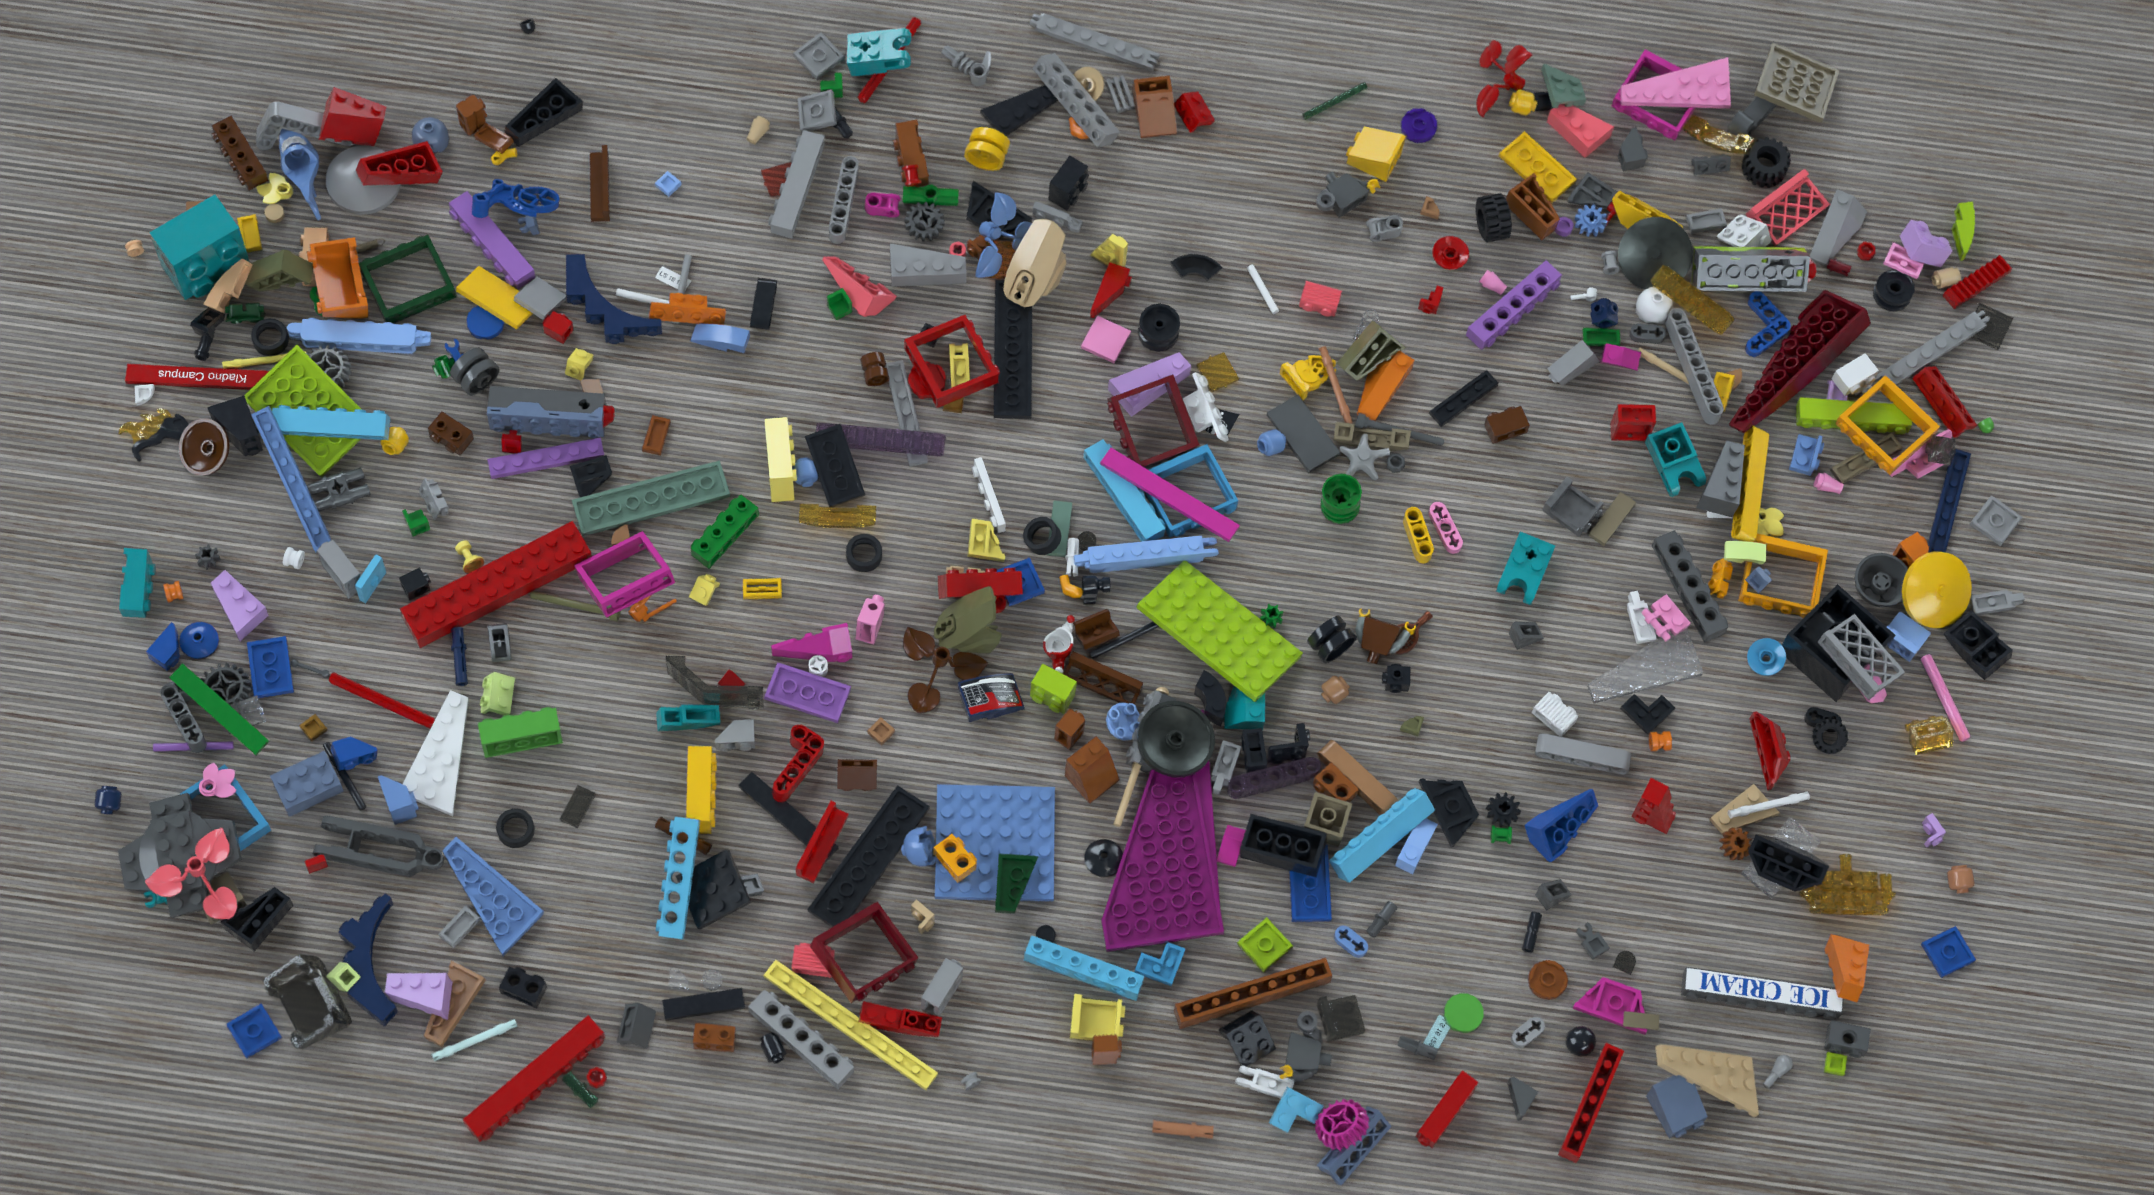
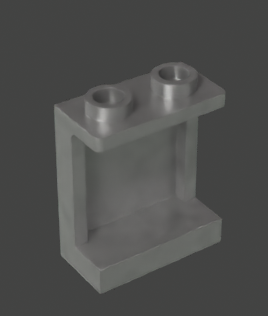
M1566 477L1546 501L1542 511L1580 537L1583 532L1587 533L1593 519L1597 520L1601 516L1604 503L1602 501L1598 504L1573 487V480Z

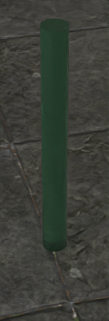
M1363 82L1302 114L1303 118L1307 120L1367 89V84Z

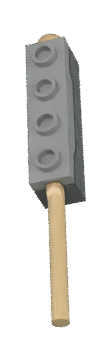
M1159 687L1151 694H1147L1143 705H1145L1144 711L1138 717L1139 724L1144 715L1155 705L1166 701H1176L1175 698L1169 696L1167 688ZM1135 729L1132 735L1133 744L1126 753V757H1128L1126 764L1132 766V771L1113 824L1117 827H1121L1139 771L1147 773L1152 770L1139 752L1137 746L1138 729Z

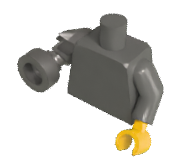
M1330 172L1325 177L1329 184L1317 196L1316 205L1322 211H1330L1333 208L1340 218L1365 202L1369 190L1374 194L1376 192L1375 188H1380L1377 179L1370 181L1362 180L1348 173L1338 178L1334 172Z
M1311 1011L1302 1012L1297 1019V1026L1304 1036L1290 1033L1286 1064L1279 1068L1284 1071V1074L1280 1075V1079L1288 1078L1301 1082L1317 1074L1319 1064L1331 1065L1332 1054L1321 1053V1030H1318L1316 1027L1318 1020Z

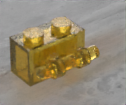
M1930 716L1925 720L1919 721L1917 719L1905 724L1906 732L1909 731V743L1915 755L1953 747V729L1947 717Z

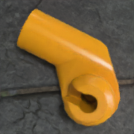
M1068 575L1059 577L1064 595L1071 598H1080L1083 595V590L1080 587L1070 584Z

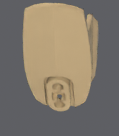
M1036 219L1033 221L1020 242L1007 270L1003 291L1009 300L1023 307L1034 306L1042 296H1047L1059 285L1064 273L1066 254L1061 250L1066 235L1054 221L1048 219ZM1024 276L1028 277V282L1024 280ZM1019 291H1021V299L1016 295Z

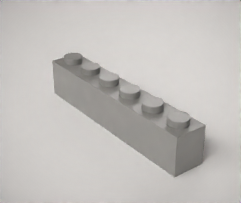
M803 130L802 135L798 136L796 152H792L790 158L791 167L786 169V181L781 184L779 190L780 198L776 199L774 204L775 213L774 215L771 214L768 225L771 227V233L793 238L825 145L824 135Z

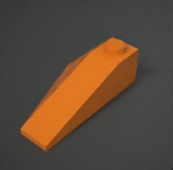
M1398 351L1391 356V359L1383 361L1376 366V369L1368 373L1356 416H1358V413L1366 414V417H1369L1370 420L1376 421L1411 372L1415 360Z

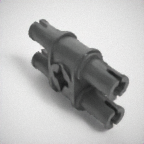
M362 467L348 472L340 471V473L328 477L324 476L320 481L307 484L311 495L324 491L329 492L328 497L314 501L318 511L329 508L336 509V507L349 503L353 504L354 500L371 495L367 484L353 489L348 488L349 483L365 478ZM336 486H338V488H340V490H341L340 493H341V494H339V493L337 492Z

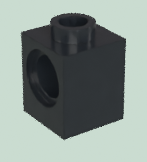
M420 568L399 577L400 584L409 601L430 591L429 583H431L427 572L423 573Z

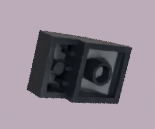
M1969 611L1944 632V636L1955 651L1984 680L2012 657L2013 650L1999 639V633L1973 611Z

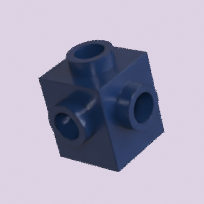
M1601 298L1591 304L1590 315L1593 325L1606 329L1618 324V307L1616 303L1607 298Z

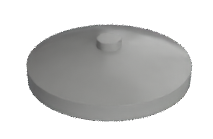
M355 146L344 150L332 160L326 172V187L331 200L339 208L352 214L367 215L383 210L394 201L399 193L401 184L363 186L356 172L361 158L386 151L374 146Z

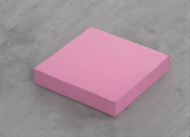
M1097 315L1081 345V349L1115 364L1131 331Z

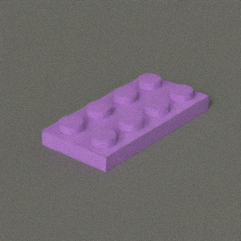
M777 662L764 699L838 723L851 691V686Z

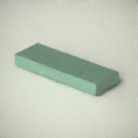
M1053 501L1051 519L1060 529L1062 537L1057 549L1047 555L1066 556L1072 511L1071 502ZM1050 528V532H1049V538L1051 537V534H1052L1051 528Z

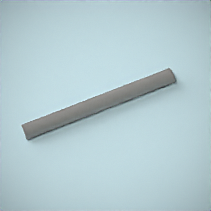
M689 254L684 255L677 293L685 294L692 256Z

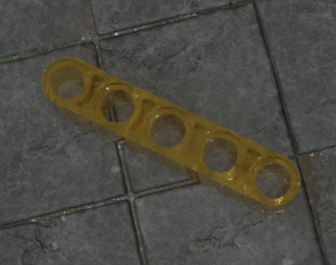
M1662 265L1650 281L1655 288L1715 333L1722 335L1734 322L1732 314L1668 266Z

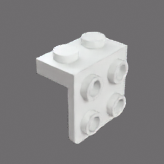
M1738 215L1717 235L1719 241L1734 247H1766L1772 241L1767 224L1744 215Z

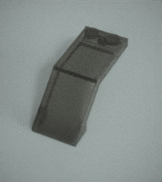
M666 656L667 673L703 705L748 707L751 710L764 708L763 686H708L685 666V656Z

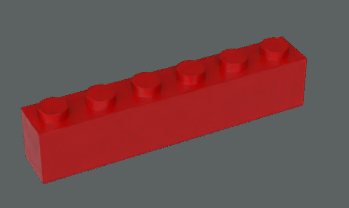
M1605 1043L1560 1148L1559 1156L1574 1163H1577L1624 1050Z

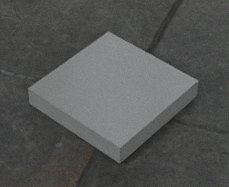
M822 33L816 35L793 53V56L816 80L845 60V56Z
M832 89L798 98L801 132L803 130L810 132L837 124L834 92Z
M537 276L514 296L513 301L544 320L564 303L567 297Z
M1991 495L1969 525L2001 546L2023 517Z

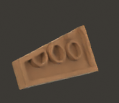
M452 960L448 972V977L452 981L448 1020L431 1014L424 1034L427 1040L440 1047H443L486 981L481 975Z

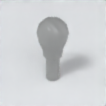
M1788 1055L1777 1057L1771 1074L1763 1083L1767 1089L1773 1085L1777 1078H1780L1792 1069L1793 1061Z

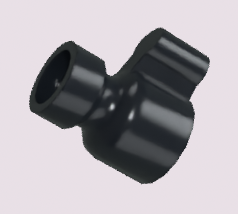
M1082 576L1083 605L1095 604L1098 591L1103 593L1110 592V577L1098 579L1096 576Z

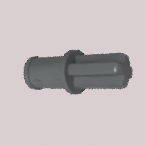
M1387 901L1379 914L1375 915L1374 921L1366 931L1368 935L1375 938L1382 928L1389 924L1388 920L1398 909L1394 903Z
M1403 1035L1398 1041L1399 1047L1414 1052V1055L1419 1054L1435 1060L1438 1048L1424 1044L1422 1040L1416 1041Z

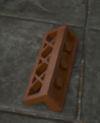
M602 145V152L590 153L591 222L610 221L609 153L607 145Z
M1074 651L1063 673L1065 676L1077 681L1078 685L1118 703H1132L1135 705L1143 688V682ZM1072 666L1080 669L1082 675L1077 677L1069 675ZM1095 676L1098 678L1099 683L1091 685L1086 677ZM1111 683L1115 685L1117 691L1109 693L1105 690L1104 685ZM1129 691L1135 695L1132 701L1129 702L1123 699L1121 693Z

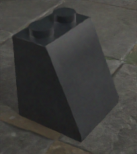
M245 396L207 407L211 419L224 427L228 434L229 442L244 456H253L263 451Z

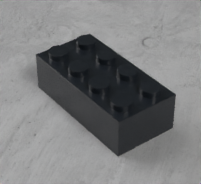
M1250 814L1240 847V858L1317 877L1327 844V833Z

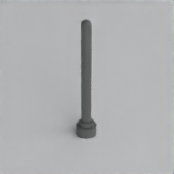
M1358 413L1355 427L1361 429L1363 427H1371L1392 432V428L1409 430L1370 420L1369 417H1366V414ZM1410 430V438L1440 446L1444 444V439Z

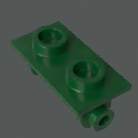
M246 303V310H243V304H229V306H225V313L227 314L225 321L232 324H238L242 321L258 323L265 318L266 314L264 312V304Z

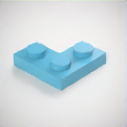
M1287 1087L1269 1123L1288 1133L1297 1115L1315 1124L1323 1105Z

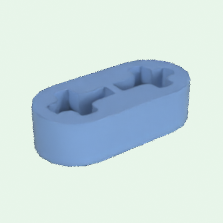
M1340 926L1336 929L1334 939L1338 945L1356 958L1366 955L1368 944L1362 937L1347 926ZM1344 932H1346V937L1349 940H1347L1346 938L1340 939V933L1343 934ZM1360 944L1363 946V951H1355L1356 946Z

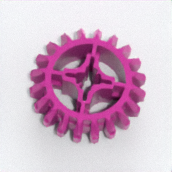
M1343 1099L1341 1102L1336 1100L1333 1105L1329 1103V1107L1327 1109L1322 1108L1323 1113L1318 1114V1120L1315 1121V1131L1319 1140L1326 1147H1330L1332 1150L1337 1148L1339 1151L1343 1147L1349 1149L1350 1145L1356 1146L1357 1141H1362L1361 1136L1367 1135L1366 1130L1369 1129L1368 1122H1370L1366 1110L1361 1104L1352 1099L1349 1101Z

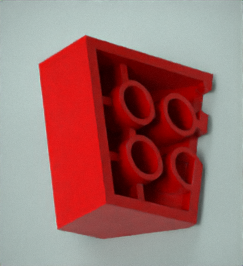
M334 87L326 101L319 140L330 138L334 139V142L346 140L351 141L353 144L374 146L384 121L386 106Z

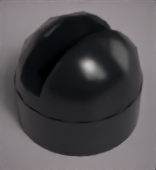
M527 19L520 23L524 33L532 34L535 31L536 27L533 19Z

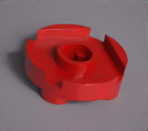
M925 361L941 392L944 391L946 375L943 368L938 364L935 365ZM913 366L908 377L911 391L920 399L931 398Z

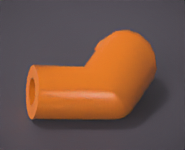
M1070 117L1071 134L1079 139H1088L1089 137L1073 117Z

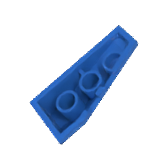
M1589 789L1537 815L1524 825L1529 842L1548 862L1554 861L1568 848L1567 843L1571 838L1577 836L1578 828L1582 823L1588 821L1598 807L1594 790Z

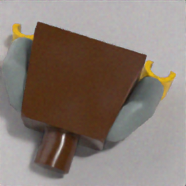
M1362 608L1359 609V618L1355 631L1361 648L1370 650L1367 662L1378 664L1380 654L1389 656L1396 653L1405 645L1410 635L1415 633L1416 625L1413 629H1408L1409 622H1406L1403 630V627L1372 618L1369 609L1367 614H1362Z

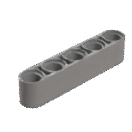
M853 156L845 157L841 164L829 224V239L834 244L843 243L847 234L859 174L858 160ZM840 231L841 233L835 234L833 232Z
M1539 734L1537 738L1535 755L1540 758L1625 775L1629 773L1631 753L1628 751L1550 734Z

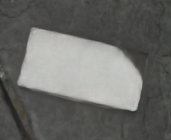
M577 785L560 817V821L578 829L596 796L595 792Z

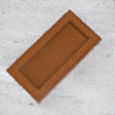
M487 123L474 134L476 140L500 154H503L514 142L512 137Z
M652 415L642 447L643 452L661 456L671 419Z

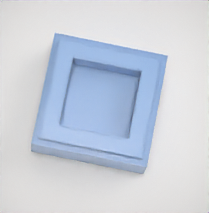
M667 171L655 182V186L669 197L681 186V181Z

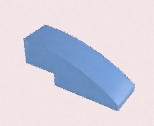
M696 324L691 342L726 352L727 349L745 353L750 339V331L726 325Z

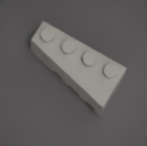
M890 243L892 287L966 284V258L964 256Z

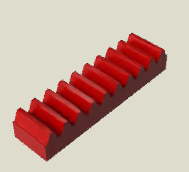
M1998 255L1990 263L1988 262L1973 274L1971 273L1956 285L1954 284L1951 288H1948L1944 292L1943 297L1953 309H1956L2011 273L2012 268L2001 255Z

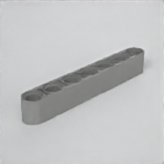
M1674 308L1670 311L1666 320V329L1703 420L1710 425L1717 424L1724 410L1723 404L1686 313L1680 308Z

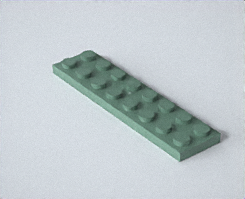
M719 460L573 499L572 504L583 537L730 497V492Z

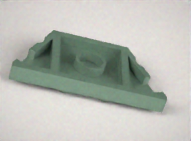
M1543 64L1541 71L1553 108H1558L1559 104H1565L1566 107L1573 105L1582 106L1585 104L1586 96L1580 79L1547 64Z

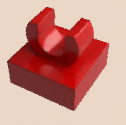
M510 430L509 434H502V452H522V435H517L518 430Z

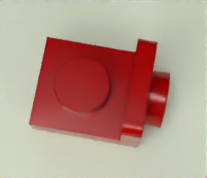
M1437 285L1435 292L1431 291L1429 300L1421 298L1418 309L1426 314L1432 313L1436 315L1444 287Z

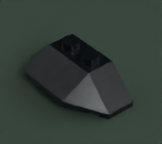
M1756 834L1748 850L1758 876L1794 892L1822 884L1829 868L1828 864L1812 853L1775 837Z

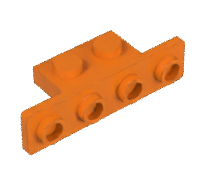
M670 293L669 304L651 302L649 319L724 325L726 309L707 307V296Z

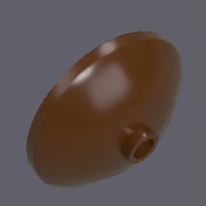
M201 418L190 423L183 431L179 441V456L184 467L189 472L200 476H207L217 472L224 465L229 454L228 434L220 423L212 419Z

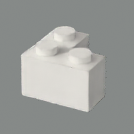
M1865 353L1836 370L1832 380L1844 396L1850 393L1857 395L1861 392L1866 393L1872 387L1871 385L1876 380L1875 377L1879 370Z

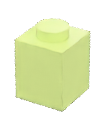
M339 962L326 977L340 991H348L357 982L360 975L348 963Z

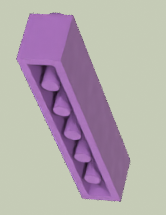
M468 191L449 202L450 216L461 223L460 227L462 230L472 236L471 240L473 243L483 249L484 256L494 262L495 269L505 275L504 278L510 286L513 285L518 290L535 278L534 269L489 216L478 218L472 215L473 197Z

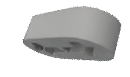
M1539 1017L1530 1018L1513 1032L1511 1036L1512 1045L1516 1048L1526 1047L1543 1033L1545 1028L1544 1021ZM1532 1023L1540 1025L1539 1031L1537 1029H1534L1532 1032L1529 1031ZM1517 1034H1518V1036H1522L1523 1034H1526V1036H1525V1038H1524V1040H1523L1524 1042H1522V1041H1519V1042L1516 1041V1039H1517Z

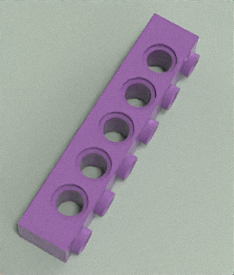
M1547 260L1544 261L1472 323L1467 329L1466 336L1481 350L1486 346L1490 347L1496 341V337L1499 335L1503 336L1511 324H1517L1525 312L1527 314L1531 312L1538 301L1542 302L1548 296V292L1551 290L1555 291L1560 286L1562 274ZM1498 316H1504L1506 319H1501ZM1486 327H1490L1493 330H1487Z

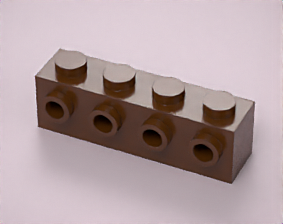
M229 116L211 125L213 129L211 135L215 143L219 142L222 146L220 150L223 156H228L230 160L228 163L232 171H237L239 174L237 178L242 186L245 185L249 191L267 182L266 171L233 117Z

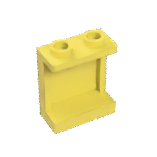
M1074 994L1070 1038L1093 1040L1094 1035L1106 1036L1107 1034L1109 1036L1116 1034L1118 1038L1123 1037L1124 1025H1120V1017L1124 1018L1125 1006L1122 1005V999H1118V1002L1084 999L1082 995Z

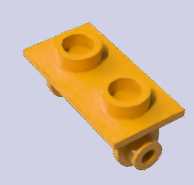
M1724 558L1714 563L1712 577L1708 583L1710 595L1715 593L1717 594L1716 597L1721 599L1727 595L1729 583L1724 581V579L1729 581L1733 570L1732 563L1724 560Z

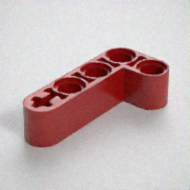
M798 724L791 729L790 744L799 751L773 783L772 796L778 802H785L789 799L823 754V738L804 725ZM795 735H802L803 738H796ZM817 745L819 748L814 749L811 746ZM805 759V760H807L808 762H807V763H802V762H800V760ZM795 774L797 777L792 778L788 775Z

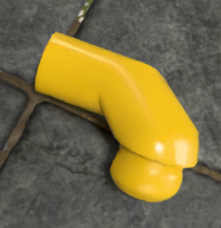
M509 148L503 154L496 151L491 156L492 163L494 165H501L507 158L517 157V149Z

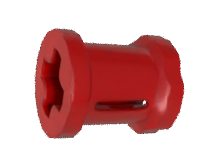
M908 165L902 168V171L905 172L906 187L921 184L917 171L918 165Z

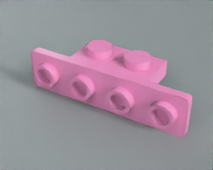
M1947 429L1931 438L1890 476L1893 477L1907 469L1919 479L1948 463V456L1941 450L1952 445V431Z

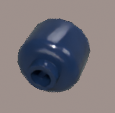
M101 786V789L96 790L94 806L96 809L101 810V814L113 815V811L120 809L122 794L117 790V787Z

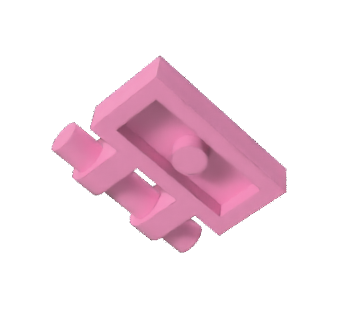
M1667 594L1651 605L1654 613H1651L1648 608L1641 612L1645 617V621L1653 626L1658 637H1662L1665 642L1671 639L1669 631L1676 636L1691 624ZM1657 618H1660L1661 621L1665 624V626H1662L1658 622Z

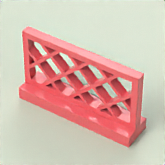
M1805 168L1746 213L1747 217L1762 222L1759 218L1760 216H1770V224H1767V227L1769 228L1771 242L1774 246H1777L1830 205L1807 177L1809 173ZM1804 183L1810 188V194L1801 193V186ZM1788 195L1797 196L1796 204L1787 203ZM1800 197L1809 198V206L1800 205ZM1813 199H1818L1823 206L1820 208L1812 207ZM1774 206H1784L1783 214L1774 213ZM1787 207L1796 208V215H1786ZM1799 209L1808 210V217H1799ZM1773 218H1783L1782 226L1773 225ZM1786 219L1795 220V227H1786ZM1773 229L1782 230L1781 237L1778 240L1772 234Z

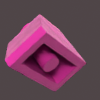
M1606 343L1600 363L1637 371L1641 352Z

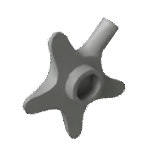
M1367 434L1362 435L1357 448L1350 449L1345 446L1339 448L1350 460L1347 475L1353 476L1356 471L1363 470L1373 480L1378 479V474L1374 468V461L1379 457L1390 455L1389 448L1371 450Z

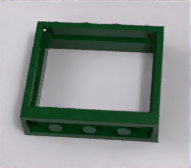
M429 235L419 236L411 242L402 243L394 249L382 251L379 255L365 258L359 263L360 271L385 322L396 323L457 298L455 288ZM428 248L446 286L387 310L369 272Z

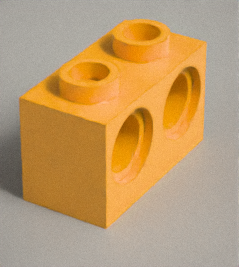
M951 834L933 847V854L955 881L959 883L976 870L977 859L972 852L968 853L966 851L965 845L959 837L956 838ZM947 847H953L955 848V851L953 853H948L945 849ZM959 862H966L968 866L961 868L957 864Z

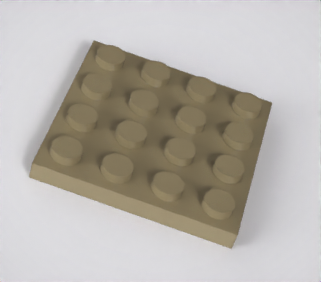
M1772 43L1754 95L1822 123L1839 70Z

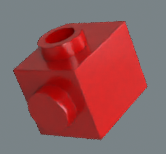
M553 311L543 321L544 334L562 344L565 343L574 330L573 322L562 313L558 314Z

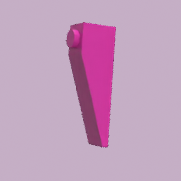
M847 623L822 628V633L816 635L811 632L807 633L801 640L792 638L771 645L772 656L810 660L813 656L820 655L825 657L827 662L838 661L840 663L852 658V647Z

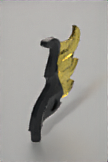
M158 408L156 411L161 413L159 416L147 413L141 414L140 417L145 419L143 422L124 423L119 428L118 434L121 435L123 432H127L132 436L134 442L132 453L136 460L140 462L142 459L139 453L142 449L160 444L164 438L180 441L183 431L189 425L186 419L177 413L172 418L168 410Z

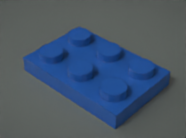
M286 636L247 642L254 698L294 693Z

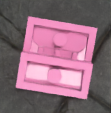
M1896 243L1892 244L1883 263L1915 279H1918L1924 266L1922 262L1910 260L1906 249Z

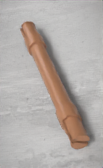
M1326 346L1320 347L1319 351L1322 356V362L1327 370L1339 404L1341 416H1343L1345 423L1353 424L1349 407L1345 402L1332 365L1331 356H1329Z

